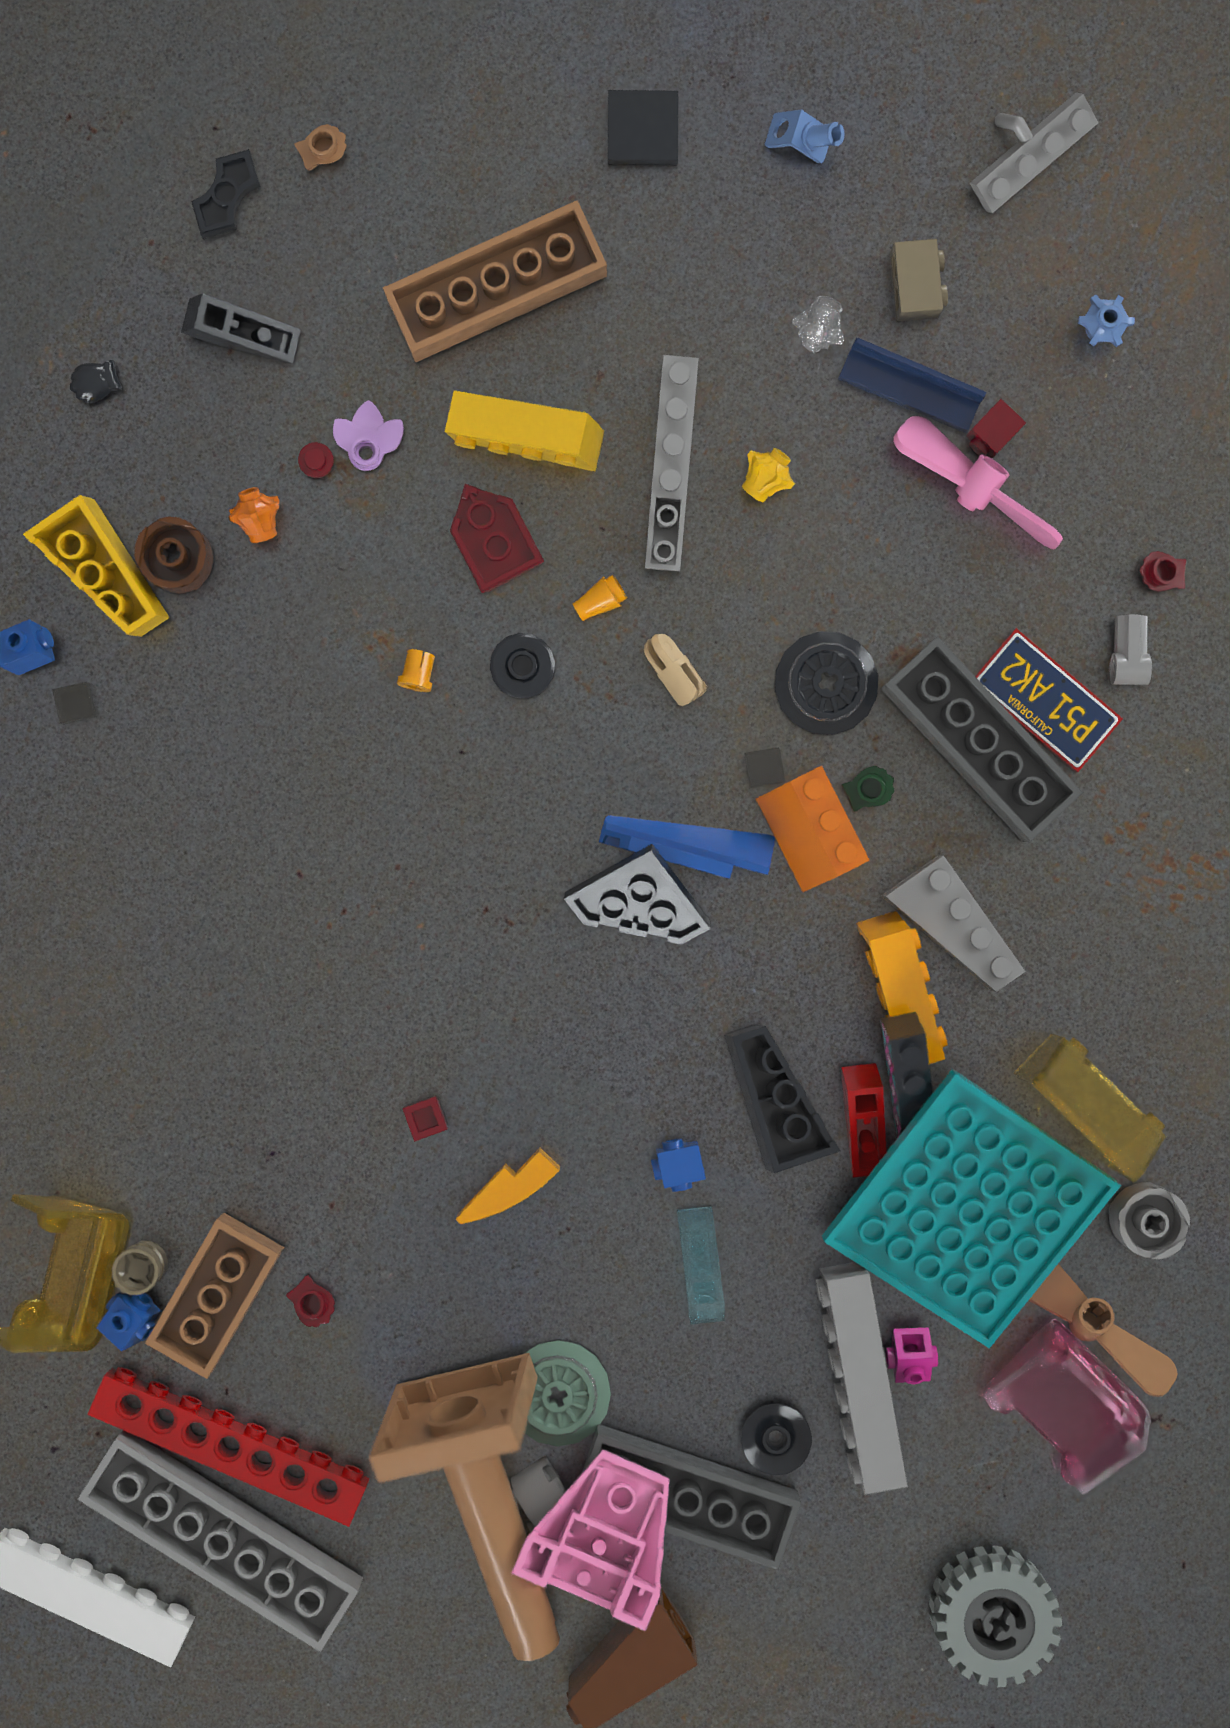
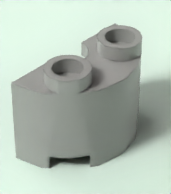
M546 1455L510 1478L518 1510L523 1508L529 1518V1521L526 1523L531 1532L563 1496L566 1489Z

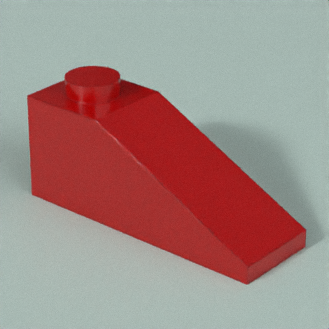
M876 1063L841 1067L843 1102L853 1178L869 1176L887 1153L884 1090Z

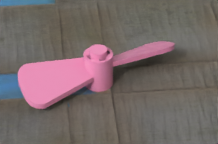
M921 416L908 418L894 435V444L902 454L958 485L955 489L959 495L957 501L970 511H974L976 508L984 510L988 503L991 502L1047 548L1056 549L1062 542L1063 537L1053 526L999 490L1009 477V473L992 458L981 454L977 461L973 463L931 421Z

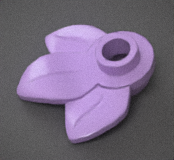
M366 401L359 407L352 422L346 419H335L333 425V436L337 445L348 452L353 466L362 471H371L381 464L384 454L397 449L404 432L402 420L394 419L384 422L379 410L371 401ZM365 448L373 451L372 457L367 460L360 457V452Z

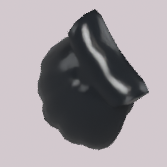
M113 360L106 361L103 364H81L71 374L70 390L76 394L78 400H82L84 403H95L106 397L111 391L122 390Z

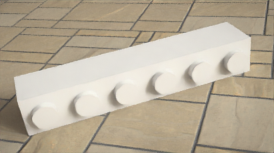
M4 1528L0 1532V1588L164 1665L172 1666L195 1619V1616L189 1614L187 1608L177 1603L167 1604L157 1599L156 1594L148 1589L139 1588L137 1590L125 1584L124 1579L112 1573L105 1575L93 1569L92 1564L80 1558L71 1559L61 1554L60 1549L54 1545L47 1543L39 1544L30 1540L28 1534L22 1530Z

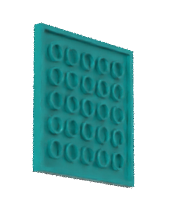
M952 1069L822 1234V1238L826 1244L990 1349L1121 1185L1116 1179Z

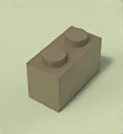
M937 239L895 242L890 251L896 322L938 318L943 307L948 304L947 286L941 285L940 272L944 271L945 258L943 250H938Z

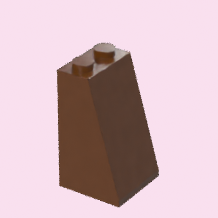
M662 1586L660 1587V1597L646 1631L619 1620L569 1676L568 1692H566L568 1705H566V1709L575 1725L581 1723L583 1728H597L698 1665L695 1640Z

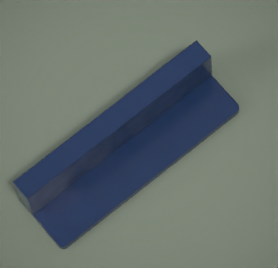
M857 337L838 378L843 382L964 433L969 431L977 409L986 395V392Z

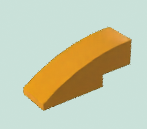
M540 1147L517 1172L513 1171L505 1163L457 1214L455 1220L460 1224H465L507 1210L542 1188L560 1171V1166Z

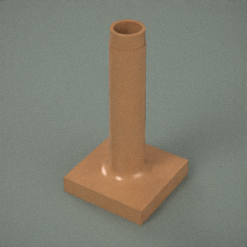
M530 1353L397 1384L369 1456L378 1483L441 1468L444 1469L504 1636L510 1644L513 1656L521 1661H533L548 1655L558 1646L560 1641L555 1624V1616L545 1587L512 1574L527 1533L500 1455L518 1451L521 1447L538 1379Z

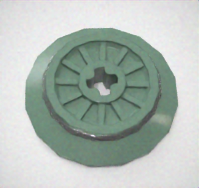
M562 1340L540 1343L525 1352L524 1354L530 1353L538 1379L524 1433L539 1443L553 1446L578 1443L594 1433L597 1425H600L607 1415L611 1396L607 1372L598 1358L581 1345ZM557 1386L559 1391L565 1390L567 1392L564 1395L563 1402L559 1403L556 1398L550 1399L549 1396L552 1394L553 1387Z

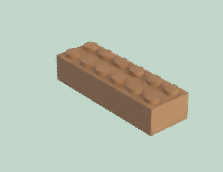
M578 200L385 286L383 290L416 363L607 277V264Z

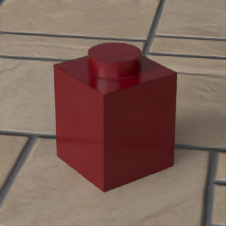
M1000 399L970 430L966 437L970 440V447L979 456L983 454L993 459L1026 422Z

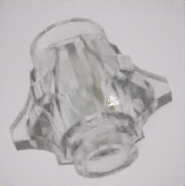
M819 296L808 310L794 316L792 323L799 329L798 336L803 339L802 345L806 349L819 352L822 348L828 349L830 344L842 345L845 339L840 325V315L843 307L837 300L828 296Z

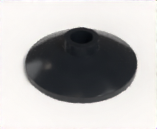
M769 1404L760 1407L748 1417L742 1429L741 1444L745 1457L754 1468L769 1475H784L798 1469L805 1462L811 1450L812 1435L806 1419L799 1411L784 1404ZM772 1431L782 1433L779 1441L773 1442L769 1439Z

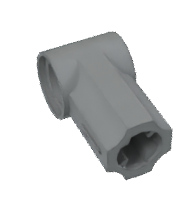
M1135 614L1118 615L1115 617L1114 653L1111 655L1109 666L1110 682L1115 685H1148L1152 674V660L1150 654H1147V616Z

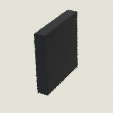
M608 90V164L678 165V91Z

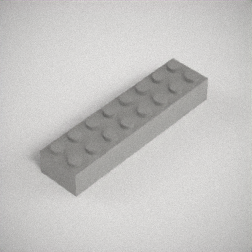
M124 1430L115 1439L78 1498L82 1503L321 1652L359 1592L363 1580L362 1576L149 1442Z

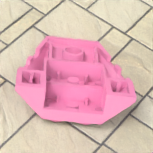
M602 1449L526 1537L512 1574L542 1587H546L547 1583L607 1608L611 1611L612 1617L646 1631L660 1597V1577L663 1561V1540L666 1525L669 1478Z

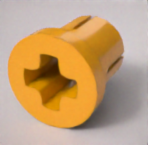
M409 649L403 673L398 676L397 685L413 691L431 692L433 684L430 682L435 656L428 652H424V656H422L423 651Z

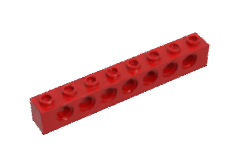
M111 1368L104 1375L87 1415L345 1526H350L370 1479L364 1476V1472L358 1467L346 1464L344 1467L331 1462L332 1458L323 1452L312 1451L310 1453L299 1448V1444L290 1438L280 1437L277 1439L266 1434L267 1430L258 1424L247 1423L245 1425L234 1420V1415L225 1410L215 1409L212 1411L201 1406L202 1402L195 1397L189 1395L180 1397L170 1393L169 1387L160 1382L150 1381V1383L136 1378L137 1374L127 1368ZM126 1395H136L141 1401V1408H131L126 1402ZM162 1408L170 1410L174 1416V1422L167 1423L162 1421L158 1410ZM198 1422L204 1425L207 1435L202 1437L195 1435L191 1430V1423ZM227 1436L235 1438L239 1443V1449H227L223 1444V1438ZM260 1450L268 1452L272 1462L270 1464L260 1463L255 1457V1452ZM293 1464L299 1465L304 1470L305 1476L294 1478L289 1474L287 1467ZM322 1479L333 1480L337 1485V1490L333 1492L323 1490L320 1486V1481Z

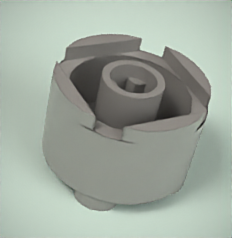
M1143 1182L1130 1185L1123 1189L1109 1206L1110 1226L1114 1236L1123 1246L1141 1257L1165 1259L1177 1253L1187 1239L1190 1215L1185 1204L1178 1196L1156 1184ZM1151 1214L1153 1215L1150 1219L1152 1225L1148 1227L1144 1224L1147 1222V1216Z

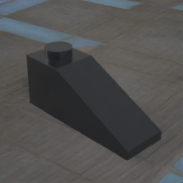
M203 293L189 298L181 333L215 345L289 364L293 363L301 332L299 328Z

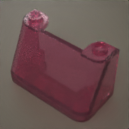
M1051 1320L1043 1326L985 1386L983 1397L992 1410L1009 1414L1016 1409L1062 1454V1477L1068 1484L1075 1486L1083 1495L1147 1449L1151 1417L1144 1403L1057 1320Z

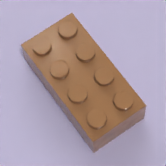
M226 1213L220 1215L206 1236L145 1344L208 1379L215 1370L285 1247Z

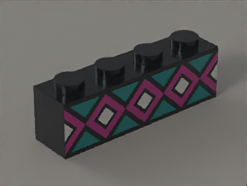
M916 1012L880 1019L896 1139H898L933 1094L926 1033Z

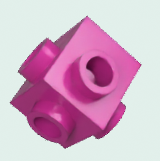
M929 1327L893 1329L892 1346L886 1347L887 1369H893L895 1383L919 1384L931 1381L932 1367H938V1352L936 1345L931 1344Z

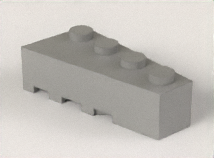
M944 855L934 857L881 895L886 902L897 909L908 921L926 934L937 946L955 959L958 964L987 989L997 992L1026 972Z

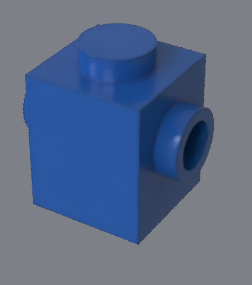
M29 619L0 631V667L19 676L55 661L52 650L54 639L50 631Z
M682 1138L662 1142L663 1148L656 1149L658 1158L652 1159L651 1163L655 1181L662 1179L664 1188L671 1187L672 1192L683 1191L692 1188V1182L706 1179L697 1140L683 1143Z

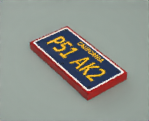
M1017 628L1011 632L975 675L1032 737L1075 773L1080 771L1123 720L1122 717Z

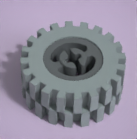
M983 1546L973 1548L975 1557L968 1559L965 1552H962L956 1556L960 1563L957 1567L954 1568L948 1562L942 1568L946 1578L943 1581L936 1577L933 1588L937 1595H930L929 1606L933 1614L929 1615L938 1642L953 1667L957 1665L960 1673L968 1679L974 1674L978 1684L988 1686L989 1677L993 1678L997 1687H1007L1006 1678L1013 1677L1016 1685L1026 1682L1022 1673L1030 1669L1035 1677L1042 1671L1038 1661L1043 1658L1049 1663L1054 1656L1049 1644L1059 1646L1061 1636L1055 1627H1062V1617L1056 1609L1059 1608L1057 1598L1036 1566L1029 1559L1024 1561L1021 1554L1012 1549L1009 1555H1007L1001 1546H992V1554H987ZM997 1597L1008 1598L1019 1605V1617L1015 1619L1007 1604L1003 1601L1001 1605ZM1002 1615L1001 1620L994 1619L991 1623L990 1619L992 1617L999 1618ZM978 1618L986 1634L989 1636L992 1633L995 1640L986 1639L973 1631V1621Z

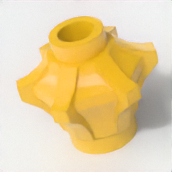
M774 448L771 453H759L753 450L748 453L749 468L742 488L753 498L764 503L769 496L771 497L783 489H791L795 485L790 477L789 467L787 466L791 459L777 448Z

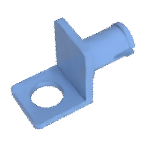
M803 110L778 112L773 115L765 146L768 148L792 146L815 162L823 163L828 147L839 146L844 140L845 133L843 126L838 124V122L822 124ZM788 121L787 131L782 137L777 138L779 127L783 122Z

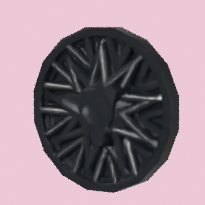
M517 633L507 636L496 645L491 655L490 672L494 683L502 692L513 698L527 699L539 695L549 686L554 677L555 660L552 650L544 640L533 634Z

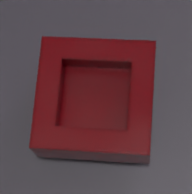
M437 1095L402 1108L414 1142L448 1130Z

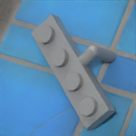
M1073 94L1031 131L1024 118L1020 116L999 113L995 117V125L999 128L1013 130L1019 141L970 182L986 212H995L1098 124L1084 94Z

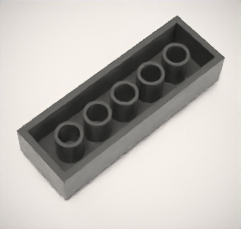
M938 636L930 641L880 688L1022 842L1032 841L1083 794L1078 786Z
M597 1425L582 1473L603 1449L669 1478L665 1533L779 1570L801 1505L798 1490L603 1425Z

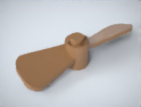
M1059 1263L1028 1300L1069 1322L1070 1330L1076 1338L1086 1342L1097 1340L1147 1394L1154 1397L1163 1396L1174 1384L1177 1378V1369L1173 1361L1168 1356L1113 1324L1114 1311L1110 1304L1100 1298L1088 1299Z

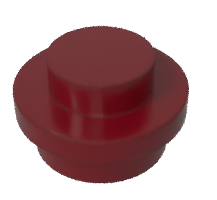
M313 442L301 449L298 456V464L305 475L311 478H321L332 470L334 457L326 445Z

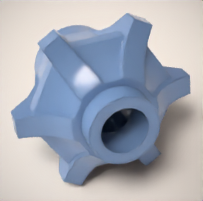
M1096 294L1090 298L1091 307L1085 316L1078 317V324L1085 327L1086 334L1090 338L1089 344L1095 346L1097 342H1110L1117 347L1123 343L1121 336L1127 326L1135 324V318L1128 317L1121 304L1124 299L1123 297L1118 295L1115 300L1100 299Z

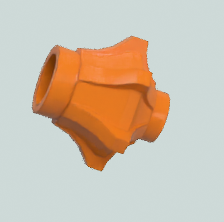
M258 487L248 488L239 492L237 505L229 510L230 515L228 517L230 522L239 525L245 534L248 535L251 543H259L277 535L275 516L280 502L278 496H266L260 493Z

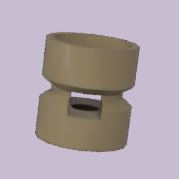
M139 1241L132 1244L116 1258L112 1266V1277L115 1285L121 1291L130 1295H140L148 1292L164 1277L168 1268V1258L159 1244L152 1241Z

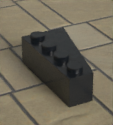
M754 1025L724 1035L765 1169L772 1173H777L840 1152L841 1150L835 1140L831 1138L823 1120L813 1108L806 1096L805 1090L795 1078L788 1062L767 1027Z

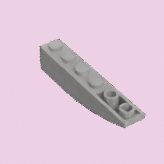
M663 355L645 569L680 572L699 358Z

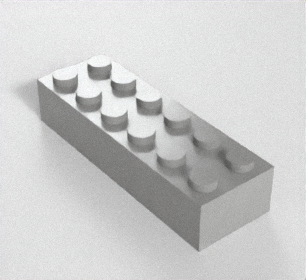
M856 1262L820 1268L821 1279L815 1280L816 1289L822 1306L827 1307V1313L822 1314V1322L825 1335L828 1336L829 1343L833 1342L834 1347L828 1349V1356L835 1378L840 1380V1383L834 1384V1389L841 1412L846 1414L845 1418H840L848 1449L852 1448V1452L846 1453L854 1484L860 1483L865 1495L908 1487L870 1274L867 1269Z

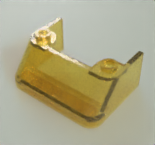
M1051 1034L1013 1074L1018 1079L1033 1085L1111 1162L1108 1167L1112 1171L1135 1183L1146 1172L1165 1140L1166 1136L1162 1132L1165 1125L1151 1112L1145 1115L1085 1057L1089 1051L1077 1039L1072 1037L1068 1041L1064 1037Z
M13 1194L12 1202L37 1213L39 1226L47 1232L56 1233L40 1299L25 1300L16 1307L10 1326L0 1327V1347L11 1353L89 1351L99 1343L103 1335L96 1327L107 1313L106 1305L113 1295L115 1282L112 1277V1266L116 1258L124 1250L129 1230L128 1220L124 1215L114 1210L61 1197Z

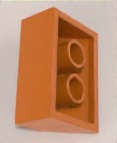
M822 765L755 799L802 892L832 880L870 861Z

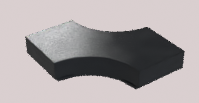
M250 149L216 158V176L212 186L204 195L191 202L203 239L237 230L235 218L240 202L249 192L261 187Z

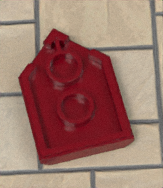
M468 484L464 485L450 532L482 594L544 563L512 498L496 495Z

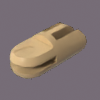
M655 634L651 639L647 640L644 645L646 658L678 705L685 706L706 692L705 682L692 666L687 656L682 654L669 636Z

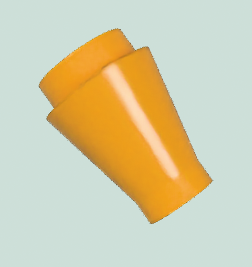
M614 575L608 578L603 576L579 600L575 601L573 606L582 621H585L590 617L621 607V602L626 600L627 596Z

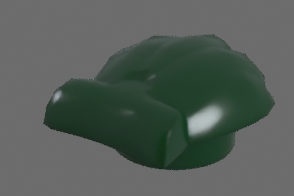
M878 766L868 767L861 771L853 781L842 784L854 812L862 807H876L886 804L891 800L895 790L893 787L894 778L887 774L884 768H879Z

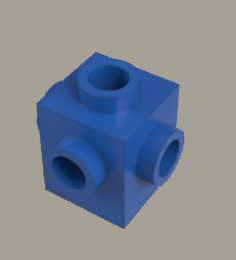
M119 1292L107 1303L106 1309L108 1311L96 1328L120 1351H123L149 1337L156 1325L154 1322L162 1310L153 1303L152 1298L146 1293L130 1295Z

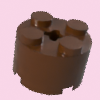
M163 517L140 532L135 543L134 556L141 573L147 580L166 592L186 593L197 590L202 586L212 570L213 551L209 540L194 525L182 518ZM178 550L181 553L180 557L171 561L168 558L169 553L173 554Z

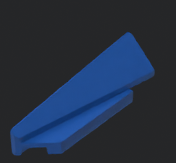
M608 815L604 820L599 843L635 853L653 844L667 862L730 879L733 866L768 875L775 837L769 834Z

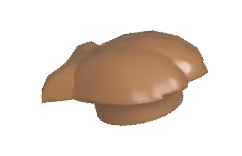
M325 124L313 130L305 140L294 144L303 159L305 168L310 171L315 169L317 165L338 161L346 150V135L339 132L336 126Z

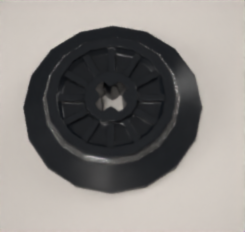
M819 631L799 638L784 652L776 669L775 693L781 710L794 725L812 734L836 735L853 729L869 715L878 696L879 676L872 656L859 641L840 632ZM821 674H825L827 677H835L836 682L832 685L834 691L830 692L828 688L821 689L819 687V683L822 681Z

